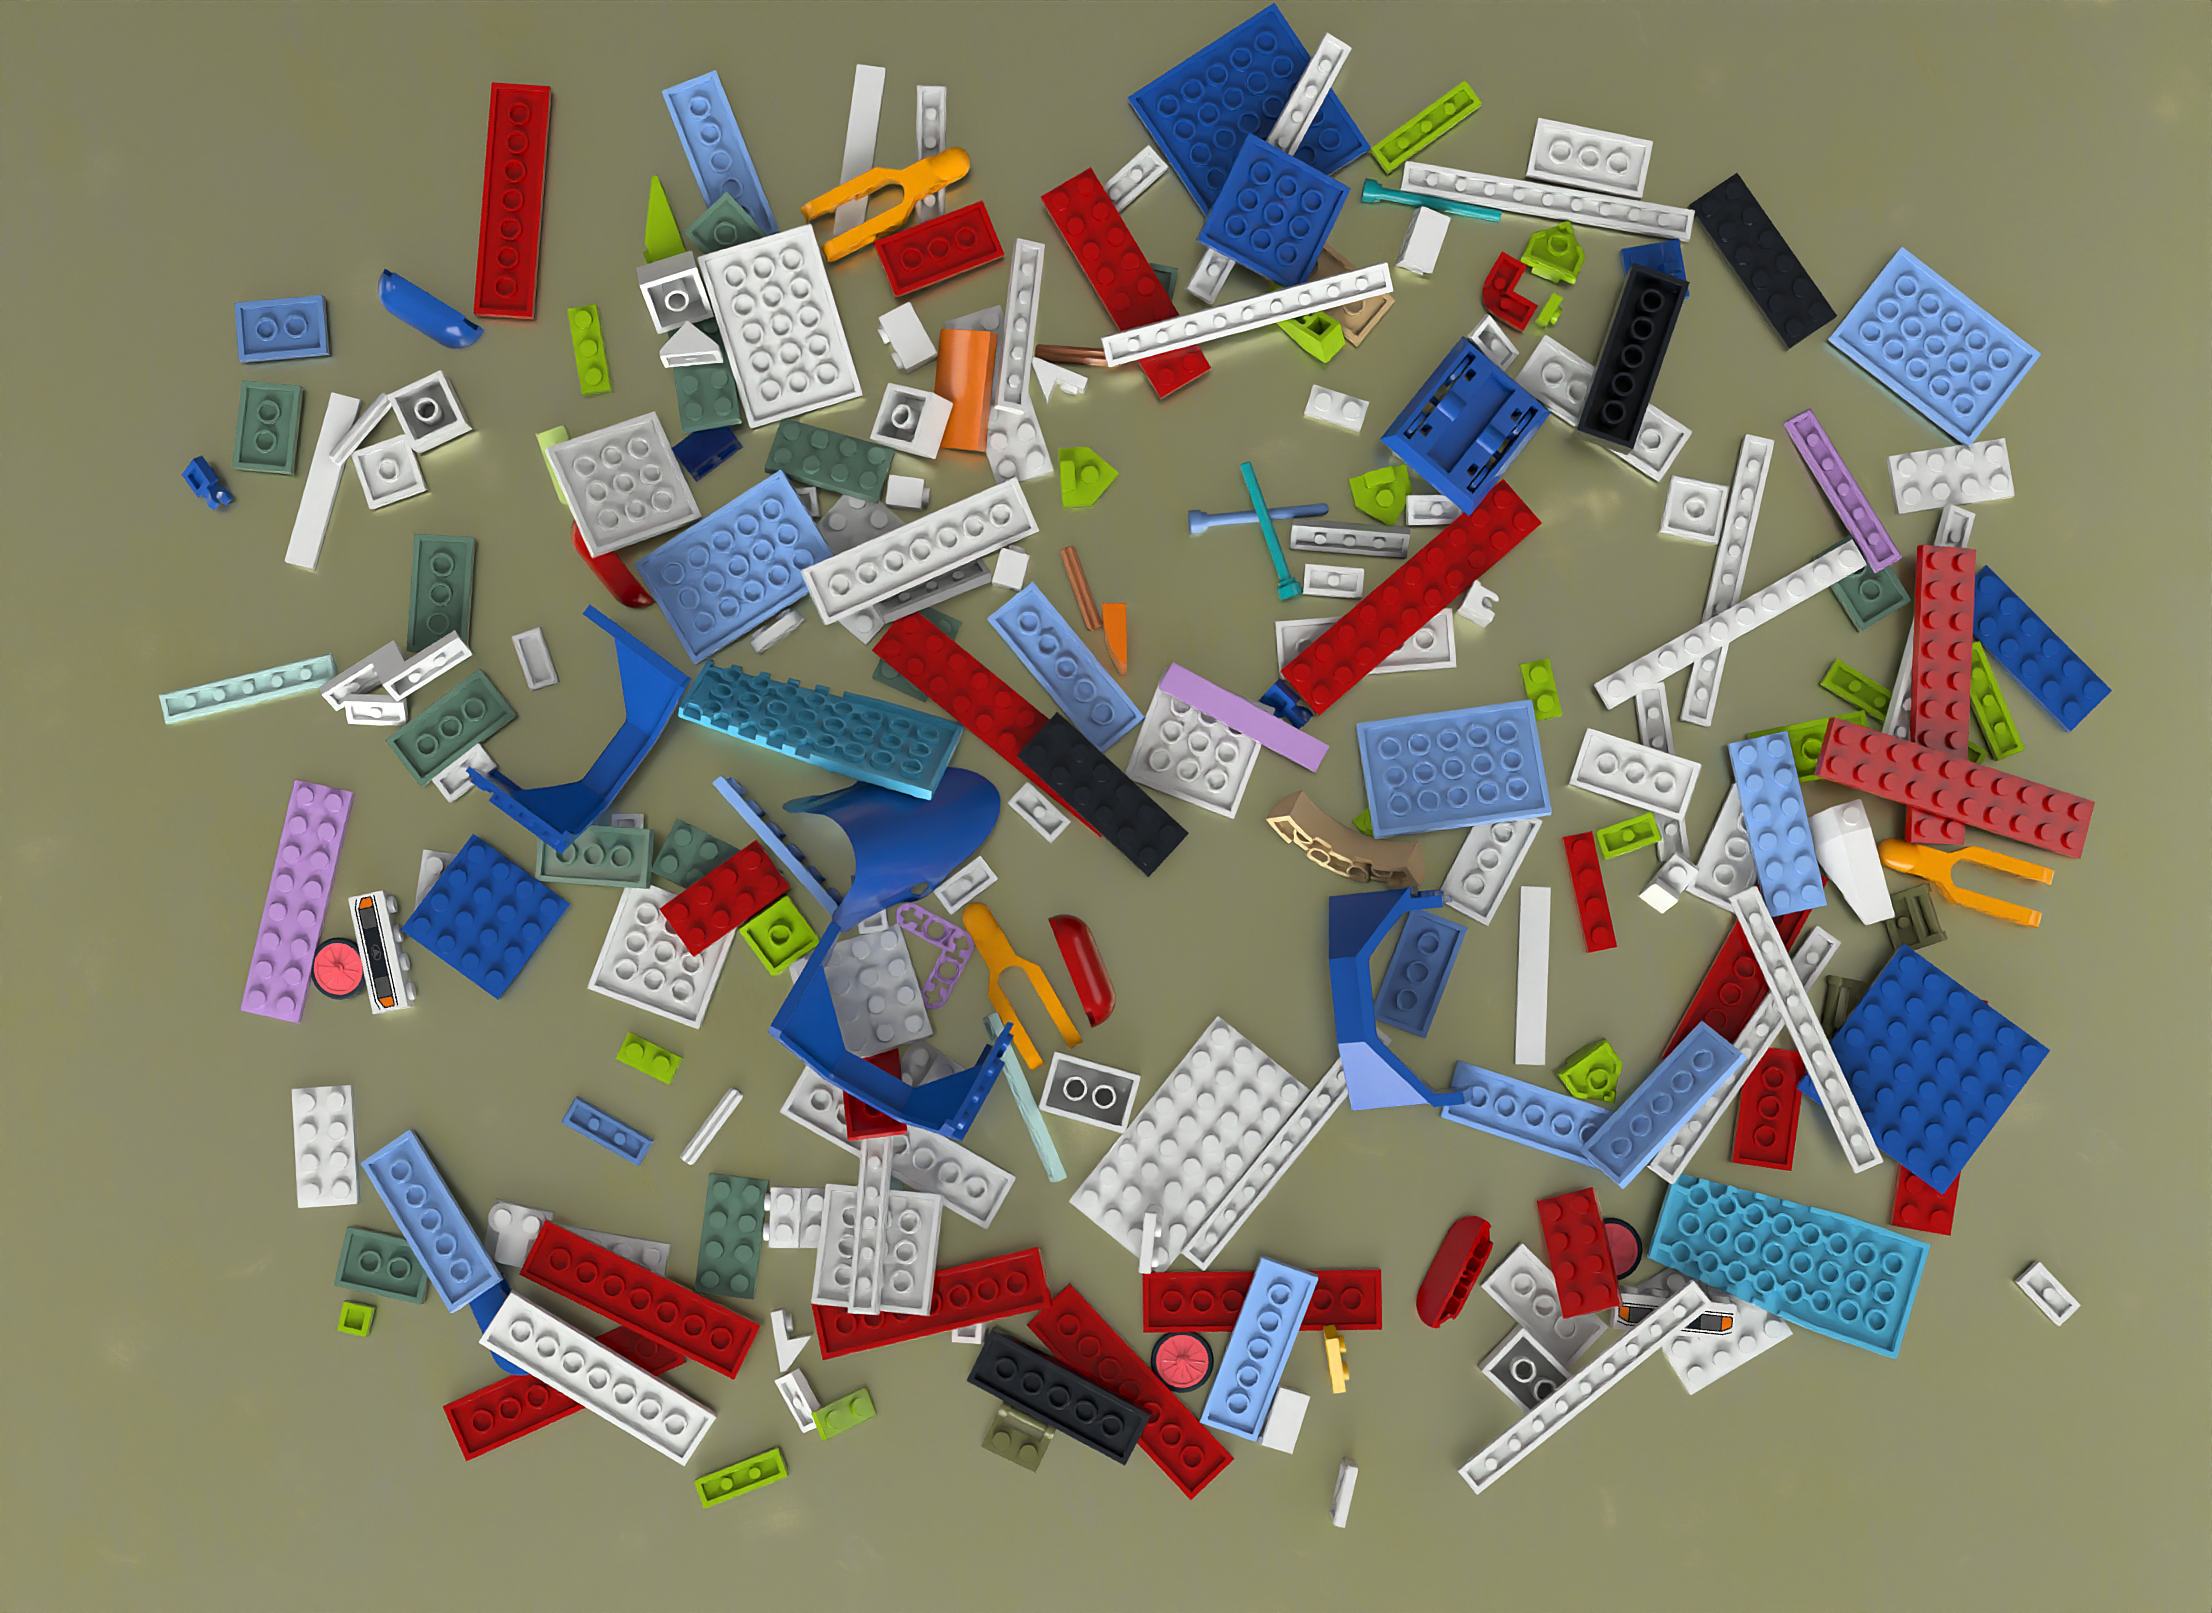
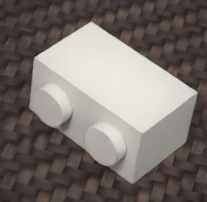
M910 302L878 318L881 327L877 328V331L884 344L890 342L895 350L891 357L899 370L904 367L908 375L937 360L938 354Z

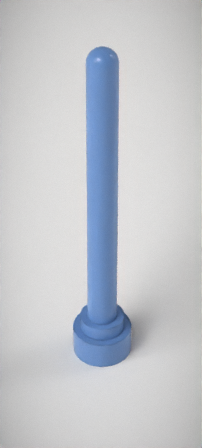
M1325 503L1269 508L1268 512L1271 520L1326 515L1329 512V506ZM1200 509L1188 511L1190 534L1203 533V530H1207L1208 526L1259 521L1256 510L1207 515V512H1201Z

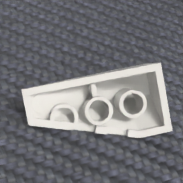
M1861 799L1831 807L1807 818L1817 861L1826 871L1827 877L1843 893L1844 899L1865 926L1894 918L1895 914L1873 833Z

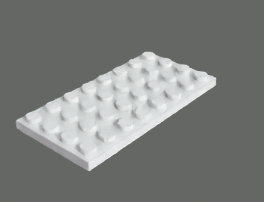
M1217 1016L1127 1127L1125 1134L1119 1137L1069 1199V1202L1139 1259L1144 1211L1157 1212L1156 1219H1162L1160 1237H1154L1153 1249H1159L1157 1267H1151V1269L1155 1272H1165L1310 1090Z

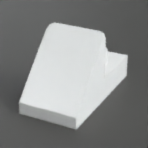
M1485 314L1467 337L1468 341L1503 371L1509 367L1519 354L1518 350L1488 314Z
M1033 356L1031 361L1032 368L1047 404L1051 399L1056 384L1061 385L1060 389L1071 395H1076L1077 392L1085 393L1088 386V378Z
M1675 851L1641 891L1639 897L1663 914L1679 901L1681 892L1699 872V867Z
M784 1307L773 1309L770 1312L780 1372L788 1370L814 1334L808 1333L790 1337V1332L794 1331L793 1319L791 1314H786Z

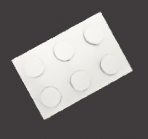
M1055 1051L1039 1110L1125 1134L1141 1075Z
M1520 1324L1477 1366L1525 1414L1573 1376Z

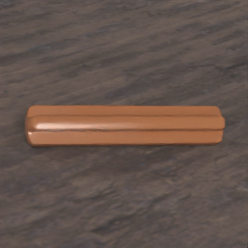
M1038 344L1035 348V357L1047 362L1107 366L1103 348Z
M1074 546L1065 547L1060 550V554L1086 627L1089 631L1098 629L1102 626V621L1077 551Z

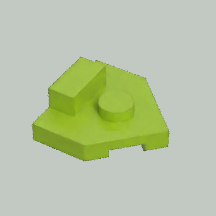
M1568 220L1547 230L1542 229L1533 232L1520 262L1533 267L1531 273L1558 284L1559 280L1562 279L1574 284L1586 254L1582 246L1578 244L1573 234V227Z
M1088 446L1058 449L1063 508L1093 506L1102 493L1117 478L1119 472Z
M1406 464L1380 468L1348 479L1355 508L1377 519L1386 526H1393L1406 505V496L1413 493Z
M1603 1037L1594 1045L1587 1044L1565 1060L1566 1065L1556 1072L1575 1098L1615 1103L1619 1074H1621L1623 1062L1608 1040Z

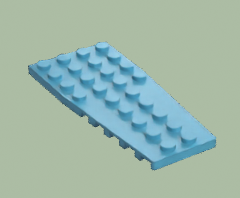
M708 659L680 703L678 717L825 768L831 773H839L859 781L869 782L889 790H896L930 801L963 735L965 727L959 722L880 699L844 691L843 697L829 694V687L816 685L815 690L799 687L800 680L792 678L788 679L787 684L770 680L771 673L760 671L759 676H752L742 673V667L733 664L731 668L713 666L714 660Z
M1680 1174L1674 1184L1669 1183L1648 1249L1647 1258L1808 1330L1892 1359H1897L1931 1245L1847 1215L1770 1197L1765 1194L1739 1189L1738 1187L1712 1182L1703 1178Z

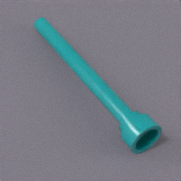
M1365 178L1361 195L1362 202L1373 204V201L1379 202L1380 199L1494 222H1499L1502 215L1500 210L1384 188L1382 184L1377 183V180Z
M1250 461L1242 463L1240 468L1281 581L1278 582L1280 588L1277 589L1280 599L1283 600L1303 593L1300 582H1296L1295 577H1291L1252 463Z

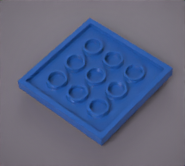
M1247 133L1196 241L1284 288L1305 283L1315 266L1351 188L1255 135Z
M472 834L400 930L498 1000L570 904L479 837Z

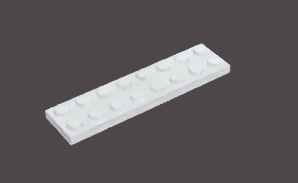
M1013 477L801 570V574L823 624L828 625L1038 532L1039 529L1016 477Z
M806 1065L780 1113L860 1158L862 1140L848 1141L843 1091L825 1081ZM908 1124V1134L894 1135L891 1176L921 1193L944 1195V1206L987 1230L1016 1177L943 1135Z
M513 1289L478 1342L685 1466L717 1417L716 1412Z

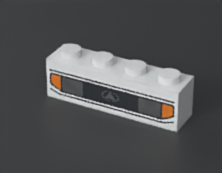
M381 890L348 898L372 1013L382 1014L413 1007V1000L416 999V989L413 982H409L407 971L410 970V962L407 953H403L401 942L404 941V934L400 930L402 928L401 925L397 924L394 913L398 912L395 896H390V891Z
M1621 1285L1620 1292L1624 1306L1611 1309L1610 1326L1613 1329L1630 1330L1672 1296L1669 1295L1670 1290L1651 1288V1293L1639 1292V1287ZM1711 1294V1299L1709 1300L1713 1305L1676 1335L1734 1341L1737 1304L1729 1301L1730 1296Z

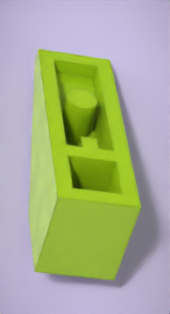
M658 175L652 176L645 232V244L648 250L643 252L647 264L687 252Z
M1274 283L1265 293L1284 287ZM1323 311L1276 322L1304 350L1324 363H1327L1345 345L1340 322Z

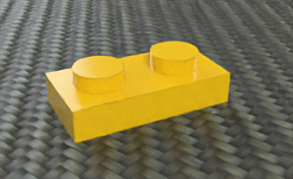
M1335 1325L1323 1326L1333 1392H1346L1344 1380H1349L1347 1362L1341 1361V1353H1346L1343 1335H1337Z

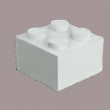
M692 250L636 268L639 285L658 334L680 328L687 321L692 324L714 317L711 301Z
M441 370L387 395L411 448L419 454L472 430L449 377Z
M888 382L870 439L896 450L935 459L953 403L932 392Z

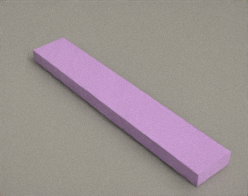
M1811 408L1787 420L1784 423V427L1873 572L1877 573L1900 560L1902 555Z
M1172 662L1158 688L1313 772H1316L1329 748V745Z

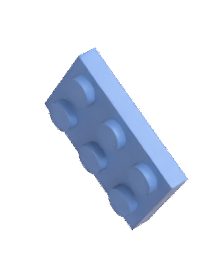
M323 295L234 303L238 356L241 363L330 355L326 304Z

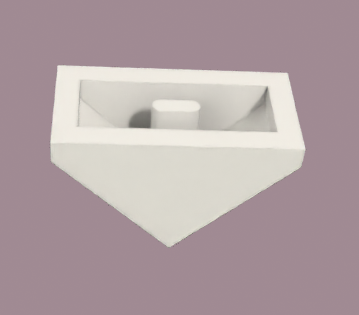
M689 321L659 350L660 358L665 368L723 363V356L719 345Z

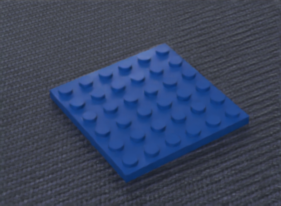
M1275 3L1128 97V102L1205 218L1214 203L1245 135L1251 133L1264 141L1267 140L1311 59ZM1331 87L1293 157L1328 176L1333 175L1371 149V146Z
M1901 943L1829 1040L1831 1049L1876 1146L1941 1194L1945 1193L2050 1052V1049L1904 943ZM1806 1071L1795 1087L1824 1108L1809 1073Z

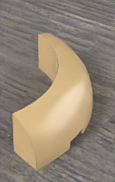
M1302 790L1294 792L1279 801L1266 818L1269 824L1285 841L1290 843L1293 840L1307 851L1306 857L1335 873L1363 883H1369L1370 880L1387 882L1388 887L1391 888L1421 887L1425 875V859L1418 841L1397 842L1374 839V837L1354 831L1325 814Z

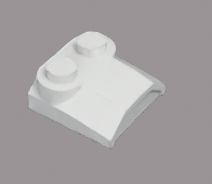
M498 1198L494 1199L493 1207L488 1215L489 1224L484 1248L492 1261L522 1268L545 1220H553L554 1211Z

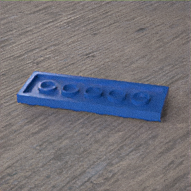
M1987 565L1983 566L1975 574L1973 639L1976 642L1980 641L1982 648L2066 732H2071L2112 690Z

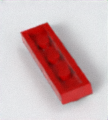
M1590 831L1562 837L1586 953L1615 948L1617 943L1593 833Z

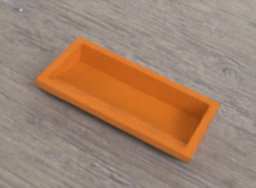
M940 329L934 393L953 403L939 446L940 448L986 452L998 338L996 333L977 330Z
M1102 603L1103 632L1107 650L1118 673L1126 675V603Z

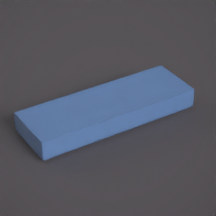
M578 1096L575 1097L561 1122L637 1166L641 1165L654 1142V1139Z

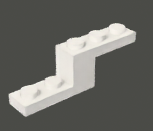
M455 630L411 658L393 640L318 688L322 696L336 711L345 707L344 700L346 694H365L381 683L398 702L471 656L472 652Z

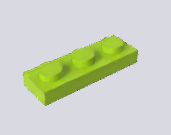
M591 304L567 309L582 395L586 397L613 392L598 306Z
M778 1446L696 1478L694 1484L703 1508L706 1509L788 1477L789 1472Z

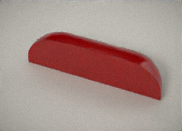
M574 519L570 532L572 544L611 595L620 604L630 608H647L655 604L654 599L615 551L595 558L591 557Z
M1069 914L1050 917L1048 921L1090 1025L1094 1028L1104 1023L1111 1016L1116 1003L1115 989L1088 925L1080 918Z
M1478 1216L1464 1217L1451 1227L1418 1291L1416 1300L1417 1313L1422 1322L1431 1328H1440V1324L1449 1318L1454 1320L1459 1315L1493 1247L1489 1231L1491 1225L1488 1221Z

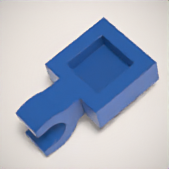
M203 456L194 458L181 474L198 498L205 497L207 505L212 510H215L220 505V501L217 498L224 505H228L232 500V496L227 489L216 485L219 479Z
M1280 678L1259 699L1262 704L1275 708L1273 713L1275 717L1281 720L1285 716L1292 726L1299 730L1314 716L1308 708L1296 704L1300 698Z

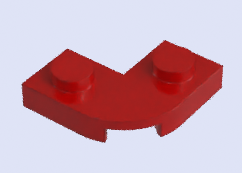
M1502 251L1484 282L1482 298L1490 314L1522 333L1538 305L1513 291L1527 265Z

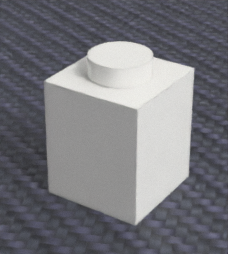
M889 475L885 503L887 508L922 512L923 505H929L930 488L926 487L925 479Z
M1009 545L1008 549L1001 548L992 580L994 586L1016 592L1022 591L1031 559L1030 555L1025 554L1026 549Z

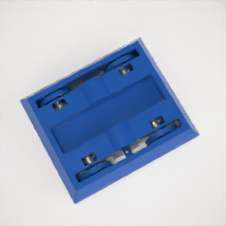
M1462 336L1382 435L1380 440L1443 496L1445 495L1470 516L1552 412ZM1468 364L1469 366L1465 369L1464 372H1462V370H1463V369L1466 367V365ZM1457 377L1458 379L1453 386L1442 394L1439 399L1434 396L1442 384L1447 387ZM1429 401L1433 406L1425 414L1422 410ZM1424 417H1427V418L1425 419V421H1424V422L1421 424V426L1419 427L1418 425L1422 422V420L1424 419ZM1414 432L1413 436L1410 439H1408L1411 433ZM1507 439L1509 442L1500 453L1497 449ZM1493 456L1496 460L1488 468L1485 464Z

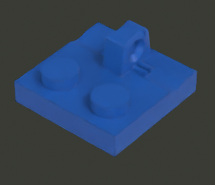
M1679 239L1620 250L1624 279L1633 263L1687 281ZM1688 289L1684 299H1687L1689 297Z

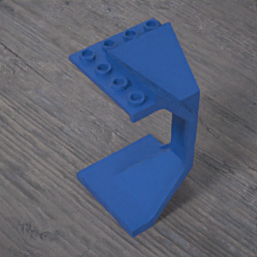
M590 604L583 612V615L615 638L626 708L625 723L583 779L577 782L527 790L522 789L497 769L492 774L470 766L466 770L472 776L469 780L471 783L483 791L486 790L489 793H494L489 799L492 804L560 854L610 806L660 738L691 681L690 677Z
M1409 886L1404 889L1329 896V967L1337 1042L1352 1110L1430 1103L1433 1107L1463 1105L1474 1098L1472 1086L1434 1089L1384 1045L1376 1032L1369 967L1370 957L1404 912L1441 908L1443 903L1452 902V897L1444 895V891H1418V887Z
M830 922L771 1023L768 1033L825 1081L898 1122L963 1141L1005 1065V1062L1000 1060L1014 1037L1013 1034L1009 1033L1013 1023L1007 1022L993 1046L986 1044L974 1067L915 1088L845 1049L824 968L832 956L842 928Z

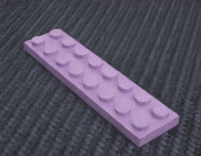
M294 780L241 1004V1011L301 1023L311 982L314 954L320 944L355 792Z

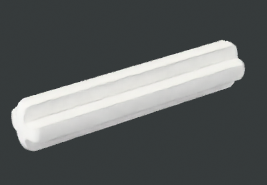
M385 392L381 393L328 454L331 461L337 465H342L392 407L387 396L388 394Z
M734 1087L728 1089L680 1154L683 1161L690 1165L696 1162L742 1100L743 1094Z

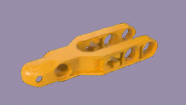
M951 147L934 156L926 157L903 170L875 167L802 206L800 211L808 223L828 212L831 215L835 212L836 208L853 199L857 201L888 184L902 185L904 188L902 203L826 242L821 247V250L825 254L827 262L836 261L905 225L916 202L963 178L970 169L969 154L961 147Z
M1896 838L1883 839L1877 844L1876 848L1881 866L1935 883L1950 903L2034 928L2039 927L2042 916L2041 912L1956 887L1951 879V869L1958 860H1962L1992 870L2012 872L2017 874L2016 877L2034 879L2051 885L2054 870L1974 845L1946 853Z
M981 902L968 904L962 912V921L990 969L988 997L1004 1025L1008 1021L1013 1023L1009 1033L1014 1035L1013 1041L1030 1070L1034 1071L1035 1068L1044 1065V1062L998 983L999 976L1005 968L1018 966L1025 970L1070 1049L1078 1043H1082V1038L1041 967L1015 954L995 917L985 904Z

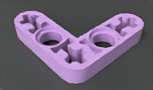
M905 903L897 910L896 920L902 928L943 949L921 990L925 1007L932 1010L939 1009L948 1000L974 951L975 943L969 932L916 904ZM911 908H914V915L922 920L924 914L929 916L923 924L921 933L916 930L919 924L910 921L908 925L904 923L905 917L902 916L904 910L909 911ZM935 921L940 922L944 927V933L938 939L931 938L927 933L928 925ZM964 935L968 938L967 943L970 947L968 950H961L958 957H963L964 960L960 964L955 958L946 957V953L950 950L954 954L957 945L953 943L955 938L961 939ZM946 961L952 962L956 966V974L950 979L943 978L939 972L941 964ZM934 976L939 981L950 984L948 990L943 986L941 987L938 994L942 997L940 1002L928 1003L929 997L926 995V992L928 990L933 991L937 986V983H932Z

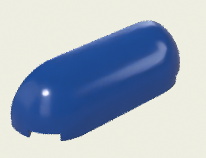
M386 268L382 272L378 281V296L383 307L395 317L439 344L451 349L465 348L475 343L484 332L483 328L466 319V316L398 274L391 273Z
M503 1272L500 1273L503 1277L502 1281L469 1302L482 1334H484L512 1291ZM490 1350L495 1362L504 1371L513 1375L530 1374Z

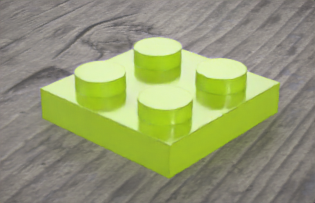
M787 893L738 927V931L772 976L813 949L821 940Z

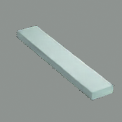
M329 653L160 694L159 698L165 723L171 724L315 689L336 677L338 671L334 654Z
M997 1012L982 1018L992 1046L1004 1028ZM1010 1043L1000 1060L1005 1062L1002 1069L1050 1182H1058L1067 1178V1175Z

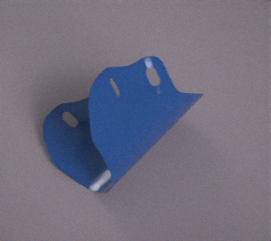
M947 767L931 801L858 780L850 787L824 795L792 799L784 803L782 808L789 813L804 812L825 815L841 826L852 844L856 860L855 879L842 903L832 914V922L842 927L840 933L849 931L863 920L895 904L918 901L933 892L950 871L968 858L991 833L998 819L1001 800L996 787L982 775L963 768ZM921 882L928 884V887L921 895L911 893V889Z

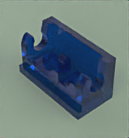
M728 426L694 431L671 449L697 482L743 448V446Z

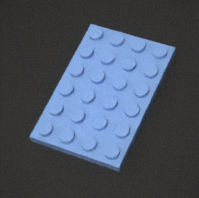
M1902 246L1828 339L1943 430L1968 447L1974 442L2041 356V353Z
M779 470L635 562L634 566L692 662L698 664L809 594L810 592L801 574V570L833 557L835 554L783 470Z
M1532 699L1356 723L1374 839L1548 816L1552 813Z

